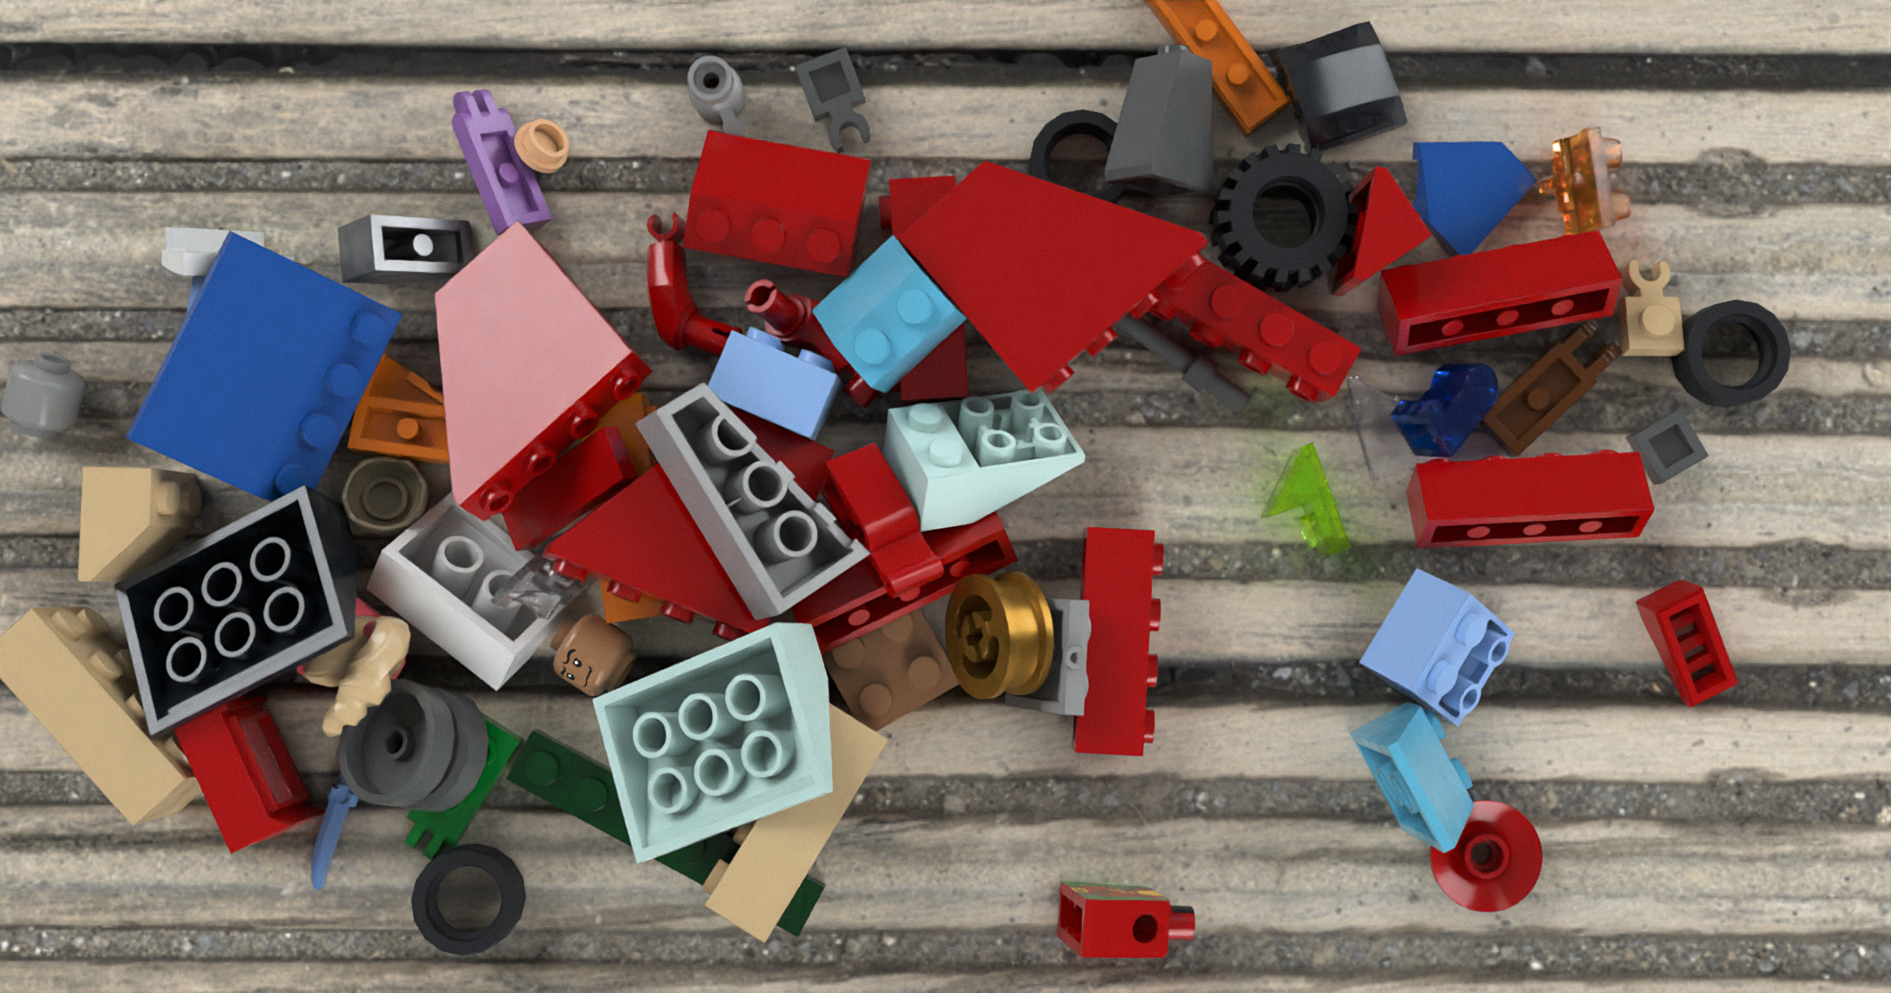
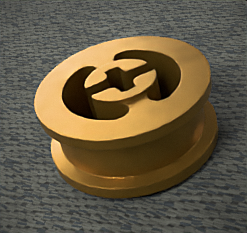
M1019 571L1004 572L995 577V579L984 574L968 575L956 584L950 595L946 610L945 640L952 670L961 687L969 695L977 699L995 698L1004 691L1013 695L1035 692L1044 683L1049 673L1054 650L1052 618L1040 587L1030 576Z

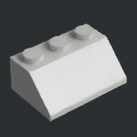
M452 491L381 551L366 587L368 591L496 691L530 659L581 592L561 575L552 571V568L529 550L516 552L512 539L506 532L489 519L484 522L460 507L453 499Z

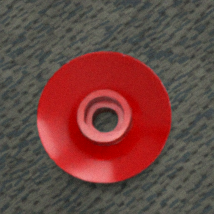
M1474 800L1475 806L1455 848L1443 853L1430 846V866L1437 884L1451 900L1473 911L1498 912L1518 904L1534 888L1542 869V846L1534 826L1519 810L1495 800ZM1485 843L1489 850L1488 857L1483 862L1476 863L1472 858V850L1477 844Z

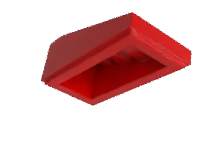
M1677 580L1636 601L1643 623L1686 706L1691 708L1739 684L1703 587L1686 580ZM1692 624L1693 630L1676 637V631ZM1700 645L1703 646L1704 650L1686 659L1684 658V653ZM1712 664L1713 671L1695 680L1692 679L1691 673Z

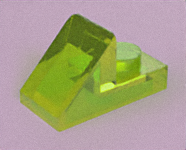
M1312 442L1293 449L1265 505L1261 519L1302 506L1305 516L1299 517V525L1305 542L1310 549L1317 547L1319 556L1332 555L1351 548L1314 443Z

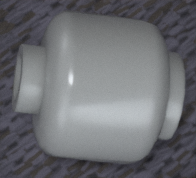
M40 352L36 353L34 360L18 361L11 366L0 404L2 413L11 420V427L14 430L32 437L50 439L57 437L60 431H67L76 424L86 391V383L81 375L70 369V360L56 354Z

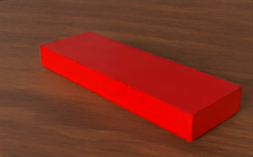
M617 426L599 429L557 459L549 471L534 477L514 495L512 503L501 513L516 552L533 549L637 478Z

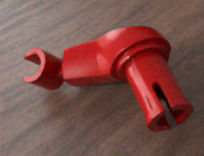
M673 212V227L671 231L661 234V219L654 214L648 219L647 228L648 232L658 242L650 244L648 247L647 292L659 338L668 347L676 351L691 346L720 357L731 330L742 335L743 330L740 327L731 326L700 315L699 309L688 288L686 253L679 245L684 239L686 224L678 214Z
M760 279L749 286L745 293L744 301L747 305L749 304L747 309L764 320L766 332L780 339V343L786 346L816 351L820 356L833 362L832 365L837 375L849 371L853 377L842 390L860 406L868 407L880 391L871 388L833 345L812 312L820 302L800 294L785 295L773 282L767 279Z

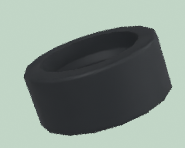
M1084 109L1060 114L1046 123L1035 138L1028 166L1029 175L1054 183L1050 177L1048 166L1050 153L1059 141L1070 135L1081 133L1094 136L1103 142L1110 152L1118 123L1103 113ZM1107 183L1102 190L1090 196L1117 204L1127 188Z
M1735 299L1703 308L1685 320L1682 324L1685 350L1677 356H1671L1675 376L1689 395L1706 405L1726 408L1761 400L1778 388L1789 368L1791 347L1787 331L1774 313L1758 303ZM1724 322L1738 323L1748 329L1756 340L1760 355L1758 370L1754 377L1746 383L1734 387L1721 385L1713 380L1704 368L1701 356L1702 340L1706 332L1715 325Z
M477 843L456 846L429 862L416 879L411 898L414 922L424 939L443 952L460 956L483 953L508 936L521 919L526 900L523 876L513 860L497 848ZM466 866L484 869L492 875L500 887L502 899L499 914L493 922L482 930L472 932L458 930L448 924L439 911L437 903L439 885L446 875L456 868Z

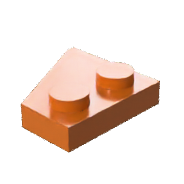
M383 353L354 411L347 448L353 453L376 456L387 455L399 459L450 465L443 393Z

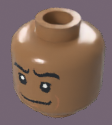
M587 614L577 623L570 619L566 620L550 644V647L557 651L553 662L554 672L590 696L600 695L606 690L611 692L618 689L637 660V656L631 653L633 648L632 637L614 624H606V619L597 614Z

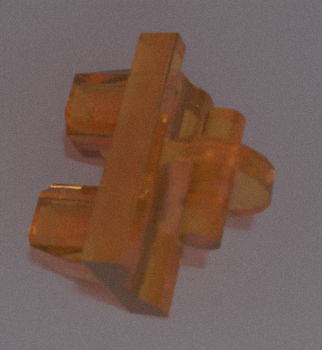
M1601 127L1583 129L1576 135L1552 142L1554 158L1551 159L1553 177L1538 182L1539 195H1556L1559 213H1563L1566 235L1595 230L1600 231L1615 226L1616 221L1628 218L1631 215L1629 195L1623 190H1610L1608 172L1620 168L1623 160L1620 140L1602 137Z

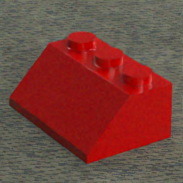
M709 130L690 192L683 248L848 277L855 267L872 159Z

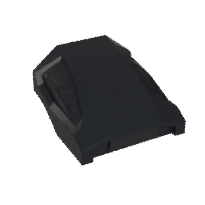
M1370 21L1352 25L1305 43L1282 49L1278 47L1272 50L1270 58L1273 65L1279 64L1276 68L1277 73H1279V82L1286 96H1289L1294 108L1293 116L1294 119H1298V133L1305 143L1306 155L1312 148L1323 152L1365 140L1404 126L1407 123L1399 90L1382 45Z

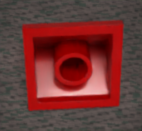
M1376 166L1353 188L1354 191L1351 193L1350 202H1357L1358 215L1352 219L1351 224L1357 226L1354 238L1346 245L1348 250L1337 263L1332 295H1345L1432 236L1388 168Z

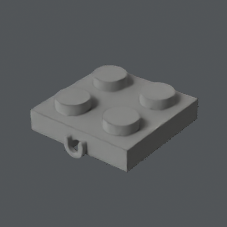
M1045 598L1050 610L1054 632V650L1049 673L1041 687L1033 693L1013 695L1006 691L1005 706L1060 715L1084 716V699L1088 692V677L1086 674L1087 641L1091 634L1089 601Z

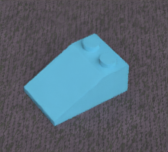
M1406 702L1350 732L1401 829L1443 853L1455 848L1475 806L1467 792V789L1473 787V784L1461 762L1456 757L1450 760L1440 740L1446 738V735L1433 711L1429 708L1423 711L1421 705Z

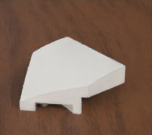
M166 227V250H162V265L180 275L207 276L229 230ZM230 230L264 247L265 232ZM284 256V257H286V258H288V259L294 261V257H293V256Z

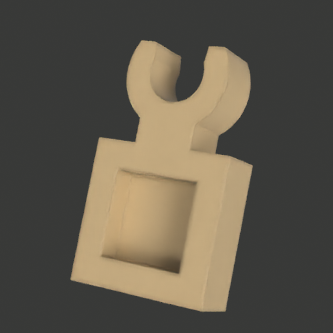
M1638 260L1630 261L1623 268L1621 274L1623 278L1622 284L1632 297H1624L1617 304L1622 356H1677L1685 350L1680 297H1664L1663 288L1669 282L1671 275L1670 267L1666 260L1659 261L1651 268L1652 281H1647L1641 277Z

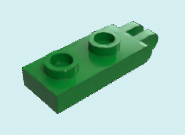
M484 713L482 715L485 718L489 743L486 765L476 787L460 804L443 812L410 810L407 819L415 823L404 843L415 849L425 834L429 832L433 837L424 850L423 856L431 861L438 856L445 844L454 848L460 842L524 741L522 737Z

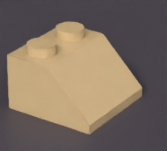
M83 466L78 582H120L160 561L194 529V519L200 513L202 494L199 485L196 484V474L156 468Z

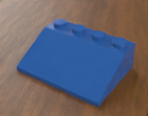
M229 230L126 437L131 441L271 502L304 485L315 490L403 314Z

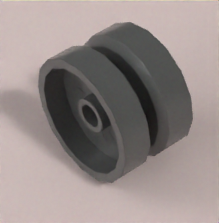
M390 679L391 691L385 696L380 705L367 707V715L360 720L357 726H343L338 748L341 775L351 792L367 803L400 806L405 809L427 812H443L460 804L476 787L486 765L489 739L485 718L475 702L459 692L443 688H430L425 684L405 679Z

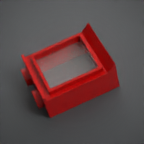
M243 694L174 729L231 854L254 843L258 844L264 840L272 839L325 813L324 810L306 803V800L310 799L306 787L270 710H263L261 705L268 701L267 696L246 699Z

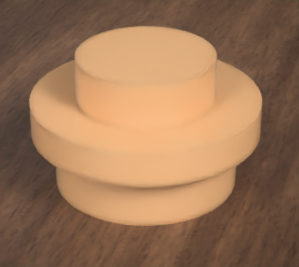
M538 119L534 122L525 123L516 132L514 137V145L519 157L525 164L538 172H556L567 160L568 138L565 132L550 120Z

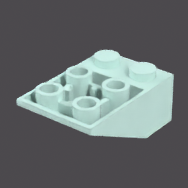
M1024 389L1012 393L982 397L971 396L960 400L930 404L919 403L908 407L888 409L882 453L916 510L920 532L972 524L1082 464L1086 456L1042 389L1035 394Z

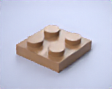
M920 608L821 655L825 667L854 718L876 732L959 684L952 670L949 658Z

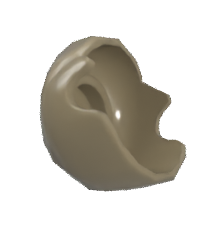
M387 455L366 459L357 465L346 477L342 492L343 507L350 521L363 533L384 539L399 536L425 514L429 504L428 482H426L416 465L409 460Z

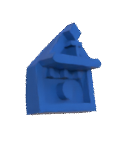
M1413 142V160H1418L1417 197L1411 204L1417 213H1421V219L1428 230L1452 257L1460 254H1472L1537 182V179L1502 142Z

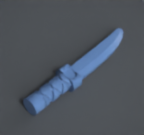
M341 772L337 780L338 783L331 784L328 791L327 799H329V803L313 851L311 880L313 887L317 890L323 888L329 866L349 807H356L359 797L349 789Z

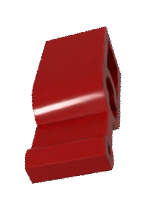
M875 442L825 463L818 488L846 535L851 540L857 539L871 553L865 558H869L882 579L886 592L892 599L942 577L944 568L940 559L933 554L919 531L920 526L916 510Z

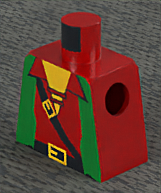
M1072 881L1060 882L1057 937L1081 957L1163 958L1166 957L1168 952V939L1192 940L1194 936L1195 913L1192 906L1170 905L1168 898L1151 888Z

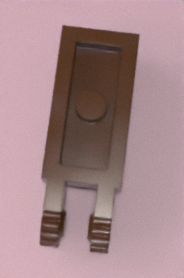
M1593 319L1582 321L1561 341L1552 344L1474 417L1511 458L1518 457L1598 382L1595 378L1622 353V350L1615 342L1609 343L1597 350L1584 366L1571 354L1578 346L1593 336L1594 331L1598 328V324Z

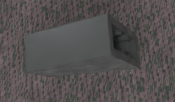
M1185 45L1162 46L1157 49V55L1135 59L1104 170L1105 182L1166 199L1213 192L1211 60L1190 53V47Z

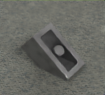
M370 214L338 228L342 283L402 284L453 278L473 260L470 222L465 220Z

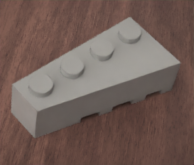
M704 382L635 423L755 620L782 614L871 554L857 539L851 540L834 523L836 518L821 502L815 503L794 482L795 475L780 460L775 462L755 442L757 437Z

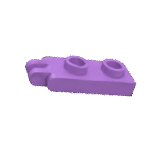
M487 89L475 90L472 94L469 91L455 93L453 105L457 114L452 118L453 130L496 234L501 235L517 220L527 230L543 227L552 219V216L532 168L522 161L515 149L514 137L516 129L508 111L505 108H497L491 92Z

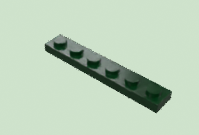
M539 729L532 730L506 779L632 847L611 768ZM726 831L653 859L704 885L719 859L730 865L741 846L733 841L734 834ZM807 874L776 925L798 937L826 884Z

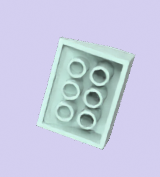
M774 623L592 699L636 863L651 860L833 792L828 676L812 624Z

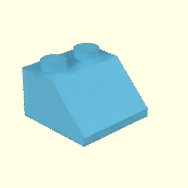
M894 235L812 310L838 351L871 388L887 393L967 319L946 292Z

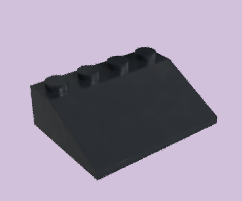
M304 485L114 584L150 736L159 738L355 638L357 549L343 504Z

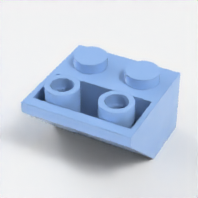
M749 327L746 336L731 330L708 387L723 403L815 441L844 386L842 380L835 374L833 362L805 349L801 350L798 358L784 352L786 346L780 343V339L753 327Z
M1416 568L1359 663L1390 686L1459 727L1465 715L1470 713L1478 704L1481 689L1493 669L1506 658L1510 642L1515 633L1469 592Z

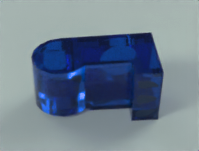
M1484 363L1443 364L1436 370L1431 388L1419 400H1401L1390 413V416L1415 456L1452 458L1497 399L1499 388L1495 371Z

